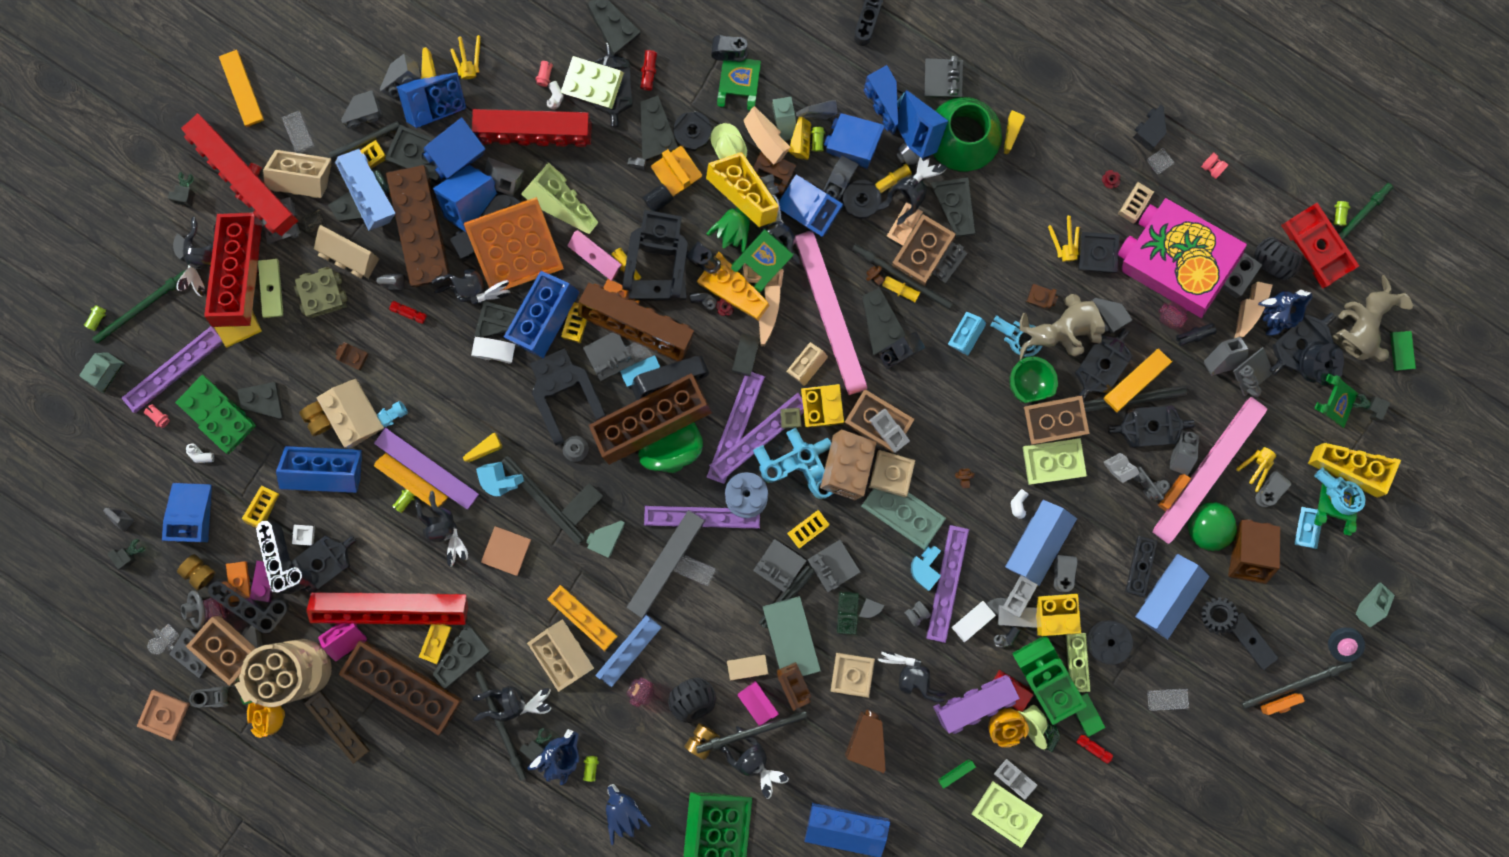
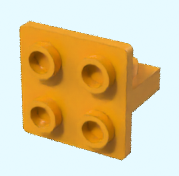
M679 146L672 152L667 149L662 153L663 158L651 165L653 172L660 182L667 187L673 197L702 178L701 172L682 146Z

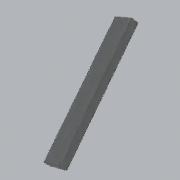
M690 510L687 511L626 608L641 618L645 617L705 523L704 519Z

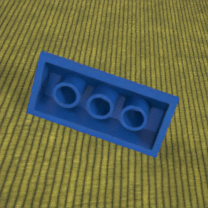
M540 271L504 338L544 358L580 292L570 283Z
M285 446L276 470L279 489L356 493L361 478L362 450Z
M812 803L804 842L881 857L886 844L890 821L888 818Z

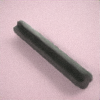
M806 566L775 603L793 598L815 571L810 566ZM764 615L759 624L766 629L768 625Z

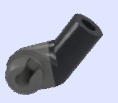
M708 292L690 294L691 303L701 302L709 310L716 307V299Z
M1012 626L1008 634L996 635L994 643L997 647L1012 646L1021 631Z

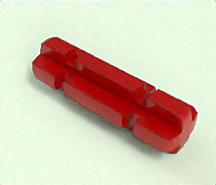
M392 301L389 310L411 320L415 319L416 322L421 324L425 322L427 317L426 314L417 312V310L405 305L401 306L396 301Z
M1081 735L1078 738L1077 743L1085 747L1086 750L1096 757L1101 758L1105 763L1108 764L1112 760L1113 755L1104 751L1105 749L1092 740L1089 741V738L1085 735Z

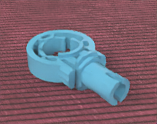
M996 316L994 318L996 322H992L991 327L1008 336L1004 338V341L1008 342L1011 349L1020 355L1019 337L1023 333L1019 329L1020 323L1015 321L1014 325H1011L999 316ZM1032 346L1027 351H1033L1025 353L1024 356L1029 357L1037 354L1042 346Z
M1324 467L1315 474V477L1327 487L1326 493L1331 497L1333 506L1340 513L1353 515L1363 509L1365 495L1357 484L1345 481L1341 477L1335 479ZM1344 491L1349 492L1352 496H1356L1353 498V505L1349 506L1344 501Z

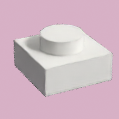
M294 525L292 544L313 545L315 526Z

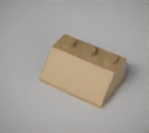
M275 150L263 169L264 184L275 192L281 191L294 195L300 194L321 198L327 188L332 160L331 158Z
M321 225L319 226L314 249L319 252L318 256L327 261L329 258L336 261L335 265L344 270L346 267L351 269V274L359 278L363 276L369 278L379 258L369 250Z
M357 379L333 387L317 397L344 448H353L384 429Z
M563 619L527 643L558 692L594 669Z

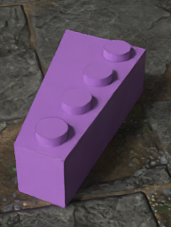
M1004 675L982 685V690L980 691L972 689L966 692L963 698L954 697L949 699L943 707H940V704L933 706L942 727L948 733L956 734L963 730V726L967 724L974 725L981 721L980 718L986 715L988 717L998 713V709L1004 706L1008 708L1016 704L1015 701L1020 698L1010 678Z

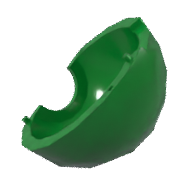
M1026 357L1020 360L1013 367L1009 377L1010 389L1013 395L1024 404L1052 397L1055 395L1058 387L1057 374L1053 366L1045 359L1039 357Z
M1208 502L1199 505L1192 513L1188 522V531L1193 542L1200 548L1208 551H1220L1228 547L1236 538L1237 526L1234 515L1227 506L1217 502Z

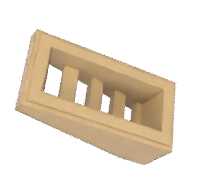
M1137 182L1118 215L1134 224L1154 191ZM1138 188L1147 193V196L1145 197L1137 192ZM1134 195H1136L1144 201L1140 202L1139 200L1134 198ZM1132 201V202L1136 203L1137 205H1139L1140 207L1137 208V207H1135L1134 205H1132L1130 202ZM1129 207V208H1131L1132 210L1136 211V213L1134 214V213L1130 212L1129 210H1127L1126 208Z

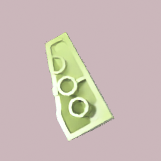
M548 163L522 192V195L527 200L537 197L543 211L590 234L598 224V221L587 206L578 201L575 197L577 193L574 189H569L565 183L567 181L565 177Z

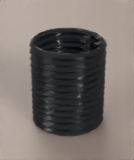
M661 183L644 195L643 200L651 211L658 212L659 209L670 203L674 198L667 187Z

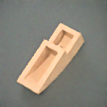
M754 106L744 119L745 126L763 154L773 164H776L784 158L791 147L779 136L781 131Z
M1261 282L1252 284L1249 299L1241 301L1235 338L1244 337L1258 321L1265 309L1264 306H1259L1258 303L1269 298L1272 288L1271 284Z
M780 286L765 287V300L770 306L759 319L761 347L766 345L776 323L780 302Z

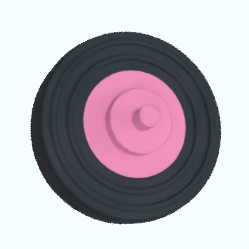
M1344 627L1337 629L1331 634L1328 640V648L1335 659L1341 662H1351L1363 654L1365 641L1357 630Z

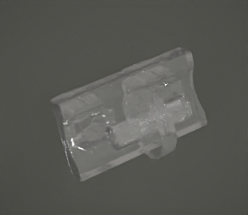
M169 624L161 631L156 628L152 632L156 638H152L148 642V650L154 655L163 653L165 647L171 651L174 647L172 643L179 635Z

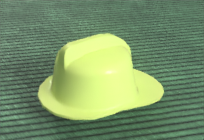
M723 123L713 129L710 139L719 159L740 152L747 157L746 144L735 126Z
M1031 705L1020 713L1028 723V735L1039 748L1046 749L1047 743L1043 734L1047 729V719L1036 705Z

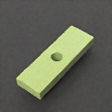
M279 260L258 261L262 316L263 318L283 316ZM273 286L274 289L270 292L269 288Z
M1086 633L1065 634L1068 673L1079 692H1090ZM1078 659L1081 661L1080 666H1076V661Z

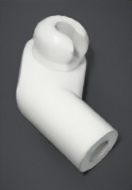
M553 81L548 84L552 96L547 100V106L551 109H557L563 100V93H561L557 81Z
M193 443L187 445L186 452L195 463L214 462L213 453H203Z
M1023 489L1011 501L1012 513L1019 519L1024 518L1026 515L1022 502L1027 498L1028 493Z

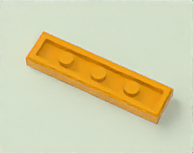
M234 50L219 56L244 125L248 127L264 121L239 52Z
M1157 349L1108 393L1104 400L1116 412L1120 411L1164 371L1172 361Z
M387 453L374 464L377 469L429 506H431L429 501L430 491H433L435 494L437 507L444 504L448 496Z
M562 585L547 599L604 651L618 637Z

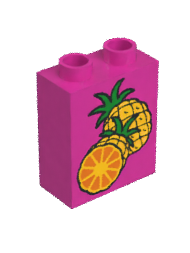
M1165 198L1159 208L1150 204L1142 215L1139 225L1145 229L1138 240L1129 236L1118 253V256L1125 259L1122 272L1202 318L1242 258L1247 244Z

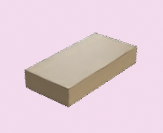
M765 655L727 661L730 680L768 674Z

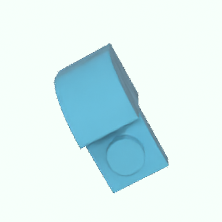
M502 462L485 464L476 469L480 485L487 493L493 496H501L509 490L518 488L517 485L524 482L522 474L505 476Z
M935 546L932 548L928 547L921 555L923 557L922 560L915 556L911 563V573L914 580L927 591H930L941 577L940 574L929 566L941 552Z

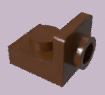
M1033 284L1026 303L1048 310L1056 304L1058 296L1055 294L1057 290H1049Z
M344 342L336 350V359L361 371L368 353Z

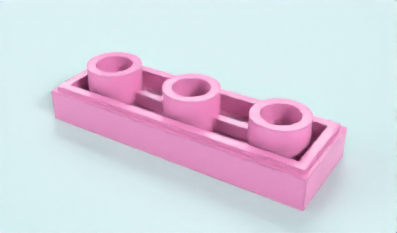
M580 231L574 232L568 247L608 279L613 280L621 264Z

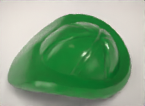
M693 422L640 449L638 453L639 461L642 466L649 470L675 473L694 462L701 455L703 440L697 425Z

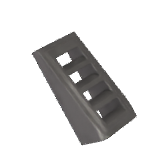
M836 100L811 105L796 112L798 117L825 120L838 114Z
M385 274L377 278V283L385 289L403 290L404 275Z
M105 508L103 510L110 521L121 531H126L134 522L122 509Z

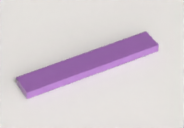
M210 326L124 395L122 399L131 411L137 413L219 347L223 342L216 329Z
M751 372L750 377L744 376L712 463L742 439L765 378L764 376ZM710 467L707 478L725 484L727 477L720 480Z
M796 393L709 465L720 480L726 478L754 454V449L762 445L764 446L785 429L781 428L780 409L800 408V415L804 413L803 401L799 393Z
M387 428L383 430L375 441V445L467 510H469L479 496L476 491Z
M645 506L644 525L679 526L687 511L690 510L705 520L702 527L760 528V514L752 518H741L734 515L729 508Z
M949 526L940 569L941 577L938 579L926 639L946 643L969 529Z

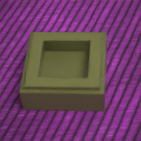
M800 408L780 409L781 428L801 427Z

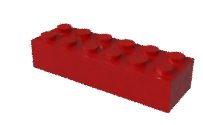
M473 109L472 132L481 144L499 142L501 145H510V142H516L524 146L529 145V143H537L539 146H548V143L560 147H565L567 144H575L576 147L591 145L592 122L589 113Z
M254 213L217 214L204 317L212 327L251 326L262 223Z

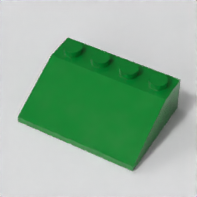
M690 792L683 857H746L752 797Z

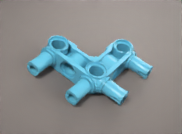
M794 428L786 433L794 447L792 452L773 461V459L770 460L763 445L753 450L761 465L759 466L761 476L765 482L772 483L781 480L788 473L796 469L803 472L808 481V487L816 498L825 499L834 494L827 491L823 495L819 492V486L822 483L825 469L818 455L830 449L831 442L828 438L814 445L804 443L797 428ZM801 451L808 453L809 459L807 461L801 458ZM769 468L775 471V478H770L767 475Z

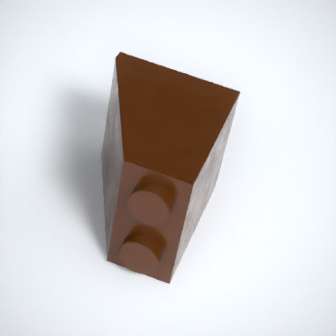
M1249 519L1241 520L1237 526V535L1233 542L1228 577L1267 584L1280 568V526H1274L1271 523H1258Z
M866 710V713L861 711L845 756L850 761L885 773L882 721L878 718L879 715L873 711Z

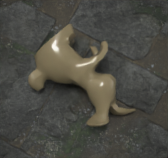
M1382 275L1384 291L1371 292L1366 298V308L1360 303L1349 302L1344 306L1345 309L1349 310H1343L1338 315L1339 319L1349 316L1357 322L1350 332L1342 329L1333 335V342L1359 360L1369 358L1377 362L1387 360L1389 357L1388 350L1380 347L1381 334L1379 326L1382 315L1388 312L1394 305L1411 310L1414 306L1411 298L1406 293L1391 294L1390 283L1384 275Z
M1070 294L1064 299L1065 305L1069 308L1065 310L1059 320L1053 324H1042L1030 328L1027 314L1023 313L1020 320V331L1031 335L1032 338L1022 345L1020 360L1024 358L1027 348L1031 346H1046L1050 348L1056 346L1058 341L1066 348L1069 355L1078 356L1083 354L1084 347H1082V343L1075 336H1087L1091 342L1100 344L1102 340L1101 334L1105 332V325L1094 301L1081 302L1078 295Z

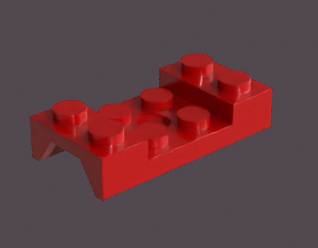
M1315 203L1281 225L1289 239L1295 241L1313 268V275L1322 288L1331 285L1334 281L1359 267L1318 203ZM1318 240L1325 242L1326 247L1324 250H1320L1317 247Z

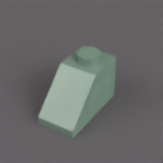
M792 97L774 99L772 107L776 128L781 131L779 136L784 141L792 140L796 127Z
M619 521L595 530L594 534L590 533L586 542L589 544L587 548L610 558L626 523Z
M1381 582L1378 583L1359 604L1356 615L1360 621L1369 627L1373 626L1388 615L1395 595Z

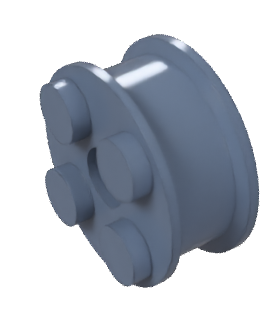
M748 472L737 474L731 478L725 489L727 507L734 515L741 518H752L759 515L765 509L768 501V490L763 479L756 474Z

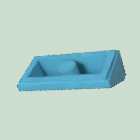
M966 312L948 345L965 355H969L986 322L982 318Z
M654 355L620 372L627 388H630L633 379L637 375L660 368Z
M1301 508L1295 545L1317 549L1321 526L1314 524L1317 509Z

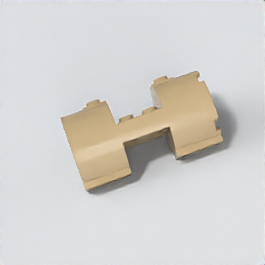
M308 639L264 645L254 649L244 659L241 674L239 675L240 682L235 684L244 703L252 701L255 704L266 707L280 706L315 695L321 691L331 676V660L320 644Z

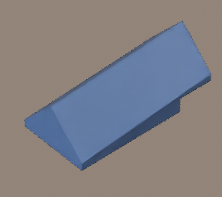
M1042 500L1005 568L1040 586L1077 518L1064 508Z
M1177 554L1149 593L1144 605L1135 617L1168 640L1208 580V574L1199 565Z

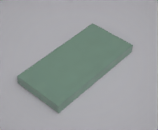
M873 488L861 505L862 508L923 550L926 549L946 520L944 516L909 492L905 498Z
M800 596L763 606L779 668L781 669L796 662L802 676L819 672L820 667Z

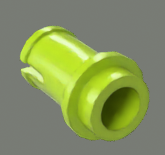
M813 127L811 131V151L822 152L824 151V128Z
M1338 201L1337 205L1334 206L1336 208L1334 225L1346 226L1348 209H1350L1349 202Z
M97 305L91 308L92 312L84 326L94 331L97 330L103 316H106V310Z
M407 489L402 490L401 496L392 505L393 508L403 513L408 504L415 500V495Z
M586 756V759L583 761L585 763L584 781H596L597 764H599V761H597L598 757Z

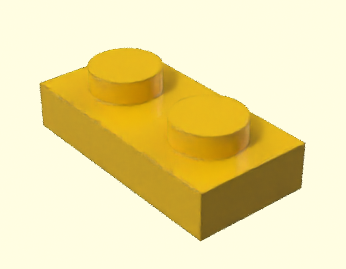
M431 624L419 658L438 664L452 627Z

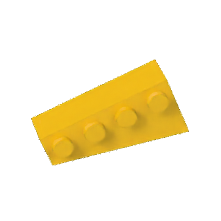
M742 152L708 163L706 179L758 227L776 221L779 206Z
M1323 443L1314 448L1308 464L1318 469L1324 467L1332 476L1336 478L1341 477L1345 481H1351L1357 484L1363 491L1378 498L1388 493L1401 460Z

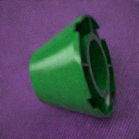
M960 97L943 103L935 110L948 120L939 148L936 153L932 154L940 164L953 171L969 172L980 169L992 161L1001 145L1002 129L997 115L988 105L974 98ZM958 117L972 118L980 125L983 138L971 143L961 141L953 134L950 123Z

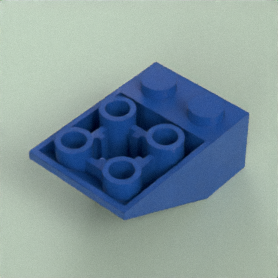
M886 65L867 76L864 93L868 99H872L877 115L882 116L884 120L882 123L885 125V129L887 131L890 130L893 135L898 126L897 83Z
M458 73L413 80L397 86L406 122L415 128L466 109Z
M906 90L898 111L897 128L908 148L921 158L937 152L948 120Z
M797 174L779 201L780 210L822 237L825 236L844 206Z
M172 484L163 520V541L208 542L212 485Z

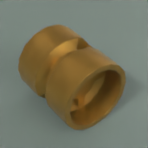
M318 401L306 406L299 412L303 421L309 423L307 428L312 436H318L332 428Z
M196 554L188 557L177 570V573L185 580L190 579L189 583L197 591L205 587L215 575V571L207 565L203 566V560Z
M699 723L693 732L695 736L690 737L684 747L699 758L706 760L711 750L697 754L695 746L707 743L712 738L718 737L719 739L720 736L710 728Z

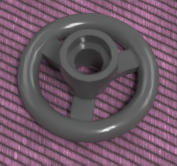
M192 590L188 594L187 603L181 605V614L184 620L190 619L192 625L200 629L205 622V608L200 594Z

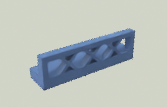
M646 615L595 676L604 680L612 687L662 627Z

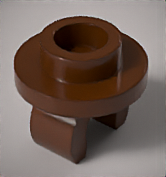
M875 266L871 267L866 272L868 275L866 280L869 281L873 278L878 285L883 283L885 280L879 274L882 268L880 266L877 268Z
M959 469V472L955 473V477L960 479L962 488H970L969 479L974 477V472H971L970 469Z

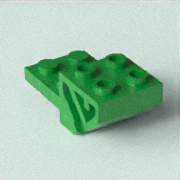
M201 375L175 402L200 425L198 428L226 454H230L256 427L254 422L246 416L245 411L235 402L231 401L205 375Z
M1042 636L1012 653L1053 725L1087 707L1047 636Z

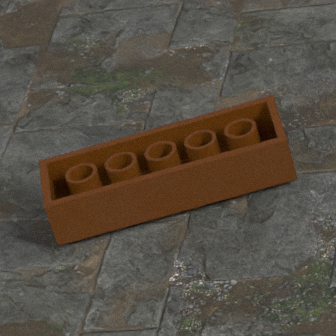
M421 165L388 172L386 176L410 286L419 287L432 284V280L436 277L450 274L428 168Z
M588 283L578 302V316L580 318H584L593 324L677 362L684 360L691 346L694 330L690 326L674 322L671 317L661 316L651 308L641 307L637 302L626 300L616 292L606 291L598 284Z
M691 373L588 426L602 458L610 465L712 412L697 380Z
M366 640L358 642L339 673L343 678L437 735H441L445 731L463 701L460 697Z

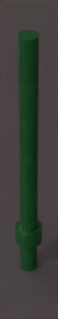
M1387 183L1370 198L1371 201L1339 233L1342 240L1350 234L1376 205L1379 206L1385 200L1384 197L1393 189L1392 184Z
M186 269L174 278H169L165 281V285L92 338L95 343L101 342L168 291L176 289L178 280Z

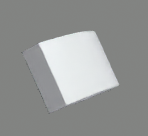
M475 337L471 356L510 364L513 359L515 344Z
M982 601L957 622L952 629L963 642H966L996 615Z

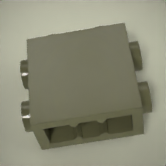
M324 267L319 269L318 273H305L300 275L299 279H295V293L302 302L300 309L302 314L311 319L347 307L346 301H348L346 292L342 291L340 286L342 278L339 272L336 273L332 268Z

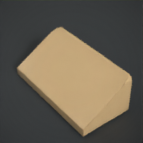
M810 342L786 372L805 386L828 356L823 350Z

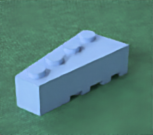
M357 149L337 157L335 163L368 231L390 223L395 215V211L377 182L373 171L368 166L366 156Z

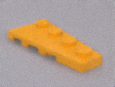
M718 252L715 257L721 262L720 269L714 274L704 271L697 280V283L759 321L770 306L769 303L738 271L734 272L731 269L732 264Z

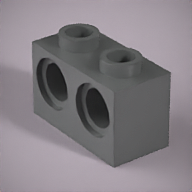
M1244 253L1221 289L1234 298L1242 296L1262 264ZM1240 262L1246 264V271L1240 268ZM1230 278L1235 279V287L1229 283Z

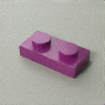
M257 561L250 598L271 602L273 591L269 585L264 561Z

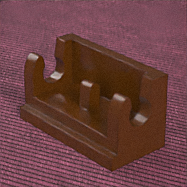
M796 662L777 670L778 679L793 711L811 702L809 698L812 696Z

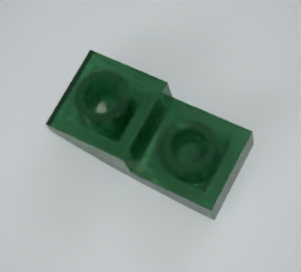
M839 592L837 633L856 634L858 593Z

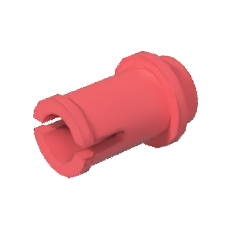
M541 61L539 74L535 78L537 85L547 87L551 82L549 78L553 67L552 63Z
M153 404L148 406L153 413L147 408L145 409L144 414L155 422V426L164 428L170 422L168 415L160 412Z

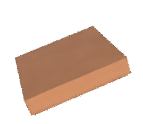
M495 526L481 563L518 576L531 539Z
M152 690L137 727L174 741L190 704L157 690Z

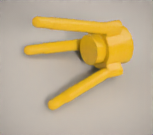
M479 35L476 40L474 65L466 59L461 36L458 37L463 61L461 65L454 49L450 50L458 69V75L463 80L476 78V73H479L478 64L481 38Z
M1067 216L1068 245H1064L1063 250L1060 248L1052 226L1049 225L1048 228L1057 249L1058 258L1062 257V262L1078 260L1080 228L1076 227L1073 244L1071 216Z
M1266 447L1262 451L1257 450L1249 459L1236 468V471H1240L1257 458L1256 462L1260 466L1249 483L1253 484L1263 468L1265 470L1255 489L1256 492H1259L1271 466L1274 464L1273 460L1276 458V454Z

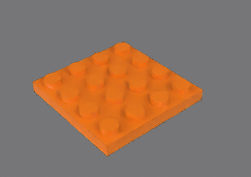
M537 197L464 223L489 289L502 281L508 280L509 284L502 289L506 290L536 279L540 271L551 274L564 269Z

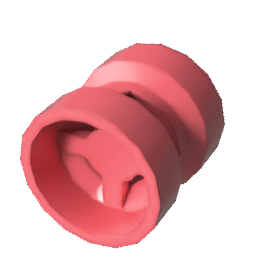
M1213 153L1201 167L1205 171L1211 172V176L1216 179L1226 169L1228 164L1225 161L1219 160L1218 155Z

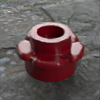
M1113 170L1106 171L1105 175L1102 176L1104 186L1109 189L1118 187L1121 178L1120 174L1113 172Z
M722 298L716 303V309L721 316H729L734 312L733 308L735 306Z

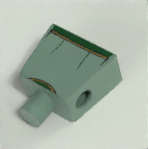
M95 353L80 373V377L104 393L124 363L110 353Z

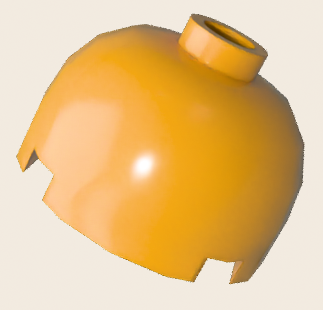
M254 702L249 703L247 721L248 724L252 723L254 729L250 730L256 737H267L276 733L281 728L285 717V712L281 705L266 707Z
M1012 708L998 710V713L992 715L988 725L992 741L998 743L1000 747H1012L1019 744V739L1023 736L1026 738L1029 732L1026 719L1019 711Z

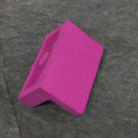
M338 623L318 637L322 649L334 661H338L352 651L360 640H367L366 636L358 629L357 624Z
M756 681L738 693V697L758 725H762L770 718L773 719L779 714Z

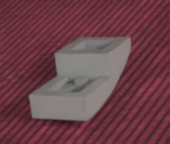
M883 409L869 420L894 453L910 442L901 427L896 424L886 409Z
M1121 453L1104 461L1107 469L1122 483L1140 474L1137 467L1130 464L1127 457Z
M1020 576L1002 609L1020 618L1038 584Z
M1007 759L994 773L1024 800L1038 786Z

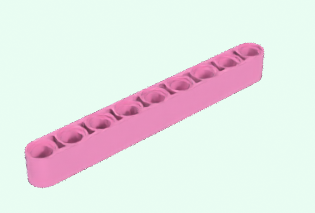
M812 230L796 235L795 243L846 390L849 395L867 390L859 361L815 235Z
M1250 397L1191 476V480L1156 524L1152 531L1155 535L1168 544L1173 541L1267 411L1264 405L1253 397Z

